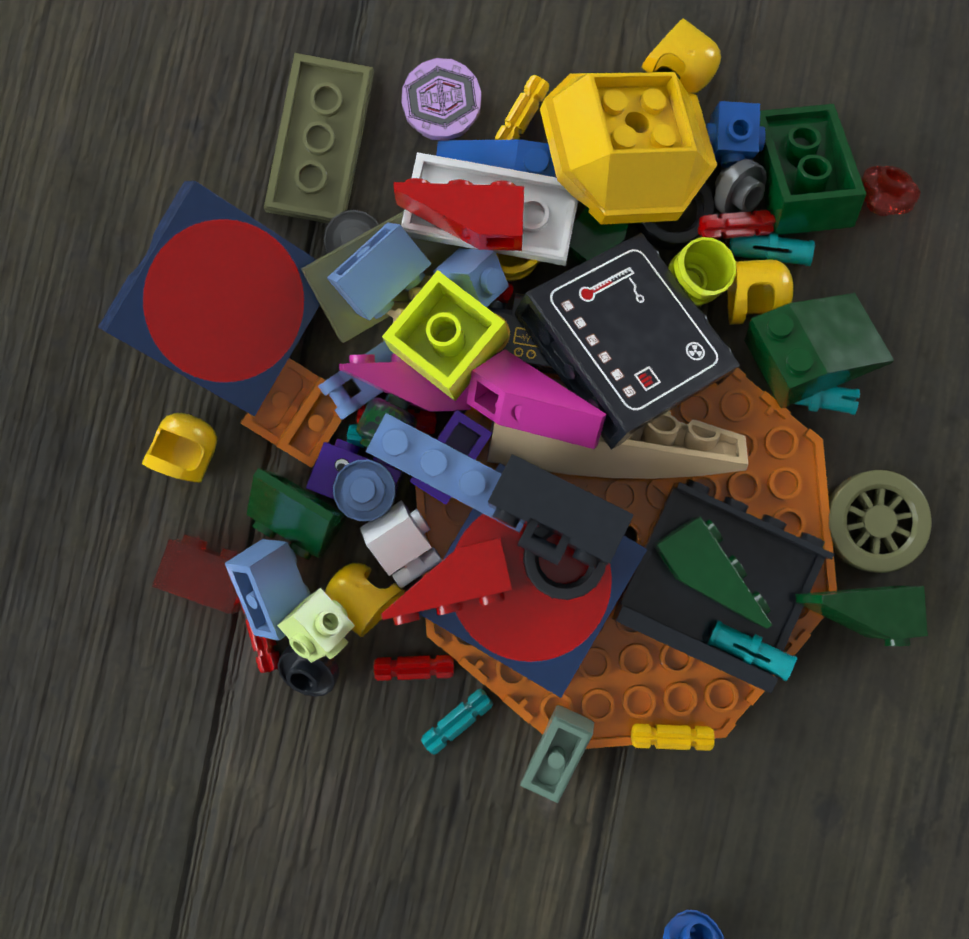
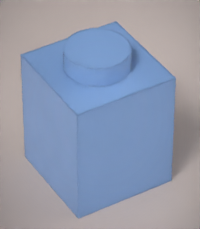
M459 248L433 271L434 274L437 270L485 307H488L509 287L498 257L493 250Z

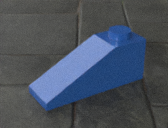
M519 139L438 141L436 156L555 177V169L548 143Z

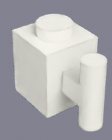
M402 500L392 506L384 516L374 521H369L360 527L366 546L389 576L392 574L400 588H403L442 562V558L434 547L430 549L431 546L425 535L430 530L427 522L418 509L410 513Z

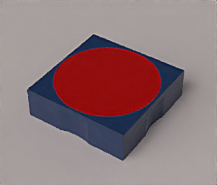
M184 181L156 228L145 257L137 268L128 275L98 327L255 417L320 306L301 268L316 259L198 182Z
M499 463L495 471L502 474L506 466ZM473 508L443 560L458 547L500 538L512 590L504 592L505 600L480 606L479 600L476 598L461 602L463 610L437 615L436 608L420 611L419 614L561 698L647 549L623 536L610 564L606 566L605 573L595 588L582 597L570 600L551 598L539 591L526 574L523 563L524 548L518 546V543L527 525L524 524L519 533ZM553 534L547 541L558 545L561 537ZM568 546L558 565L539 557L541 570L547 578L556 583L568 584L576 582L584 576L589 566L574 559L572 556L575 550Z

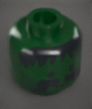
M390 393L386 400L381 398L371 399L356 426V432L362 438L359 444L368 448L386 413L416 428L417 419L408 412L411 404Z

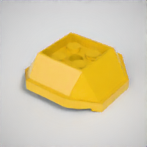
M675 72L569 74L544 99L540 107L557 181L574 198L587 206L589 213L600 224L677 221L717 166L698 97L686 91Z

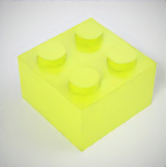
M437 270L384 333L382 338L390 351L456 401L470 384L472 370L492 358L509 337L504 320Z

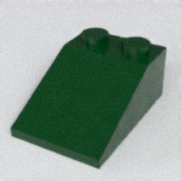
M824 104L760 111V126L765 127V143L763 150L759 152L760 165L764 167L767 175L764 192L766 208L776 219L774 233L783 235L855 227L866 197V191L835 105Z
M855 293L788 303L753 317L744 340L781 409L811 397L818 392L826 391L892 364L894 361Z
M258 468L253 475L246 514L256 520L253 527L272 539L279 534L291 542L289 547L294 553L306 560H309L312 555L316 558L323 557L347 516L278 473Z

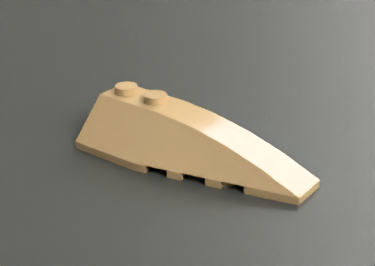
M553 379L563 387L567 388L562 380ZM669 411L633 432L624 443L612 450L601 435L598 446L595 449L501 426L492 421V435L490 436L487 462L507 465L513 454L547 472L603 478L640 479L705 476L745 471L748 467L746 437L744 435L697 420H692L689 424L679 422Z

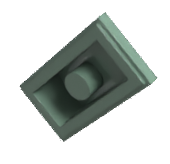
M556 705L520 786L558 803L593 735L594 722L561 705Z

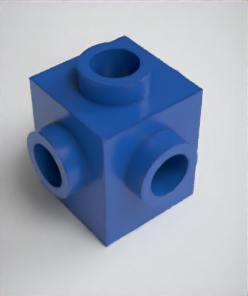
M719 101L710 115V123H706L716 162L721 163L723 168H729L743 159L753 160L757 153L763 150L765 143V127L760 126V104Z

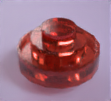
M873 166L866 169L861 177L866 191L865 202L869 210L879 216L909 213L914 209L920 198L921 192L911 176L898 167Z

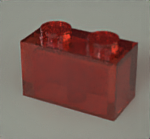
M184 534L182 540L169 539L152 587L228 614L239 612L240 600L225 563L240 554V552L223 548L221 554L206 549L207 541Z

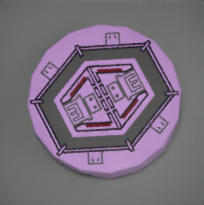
M435 58L421 63L409 73L402 88V107L407 122L418 132L422 133L423 136L431 140L448 141L462 136L477 120L481 108V90L477 78L465 65L453 59Z

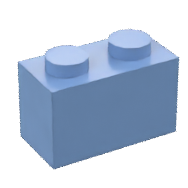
M388 222L332 272L327 279L359 316L370 321L373 317L377 319L385 315L393 307V299L403 289L408 291L418 285L425 277L423 271L431 265V262L400 224Z
M262 539L225 563L254 636L274 640L284 638L286 635L277 625L302 600L311 595L308 587L303 583L296 565V555L289 547L288 542Z

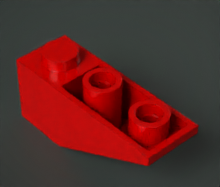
M411 178L405 182H394L393 188L398 206L479 250L522 251L524 186H516L509 181H495L490 185H475L470 181L462 179L451 180L447 184L430 183L421 178Z
M497 538L455 549L381 613L382 620L393 618L394 624L400 625L420 620L419 612L436 608L437 615H444L463 610L461 602L478 598L480 606L505 600L504 592L512 590L501 539Z

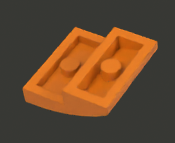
M289 358L255 417L246 412L240 423L312 468L319 456L323 443L329 442L342 420L335 412L337 406L329 394L324 396L318 387L326 380Z

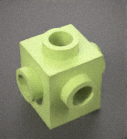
M320 588L302 600L277 626L290 639L289 642L292 649L299 656L307 658L312 663L325 655L329 659L336 656L348 644L344 637L355 625L348 618L345 608L337 601L331 600Z

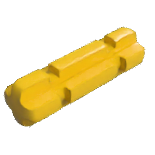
M537 75L530 76L524 86L525 93H520L505 119V126L501 125L495 140L519 139V134L525 132L539 108V102L543 101L549 91V83Z
M634 724L631 730V742L636 748H650L651 745H655L656 749L690 750L692 746L696 750L710 751L713 749L715 742L714 730L709 726H695L694 729H691L687 725L656 724L655 728H651L649 724Z

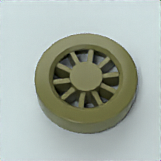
M887 470L861 472L842 481L828 498L830 509L829 528L833 542V552L844 563L855 569L875 573H888L902 569L917 559L928 543L932 527L929 504L917 485L901 474ZM874 489L873 504L866 494V491ZM885 489L895 492L892 498L884 505ZM856 498L861 504L862 510L851 506ZM904 499L910 511L895 514L893 510ZM848 513L857 517V523L847 524ZM912 517L911 532L897 527V520ZM859 529V535L853 540L848 530ZM891 534L899 535L907 539V541L898 548ZM869 538V548L867 552L860 547ZM880 540H882L889 553L879 554Z

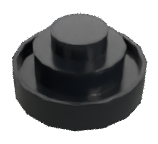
M291 645L284 650L277 665L279 675L287 685L297 692L314 697L324 696L331 692L340 674L338 664L334 658L329 659L325 655L311 663L307 658L299 656L292 649Z

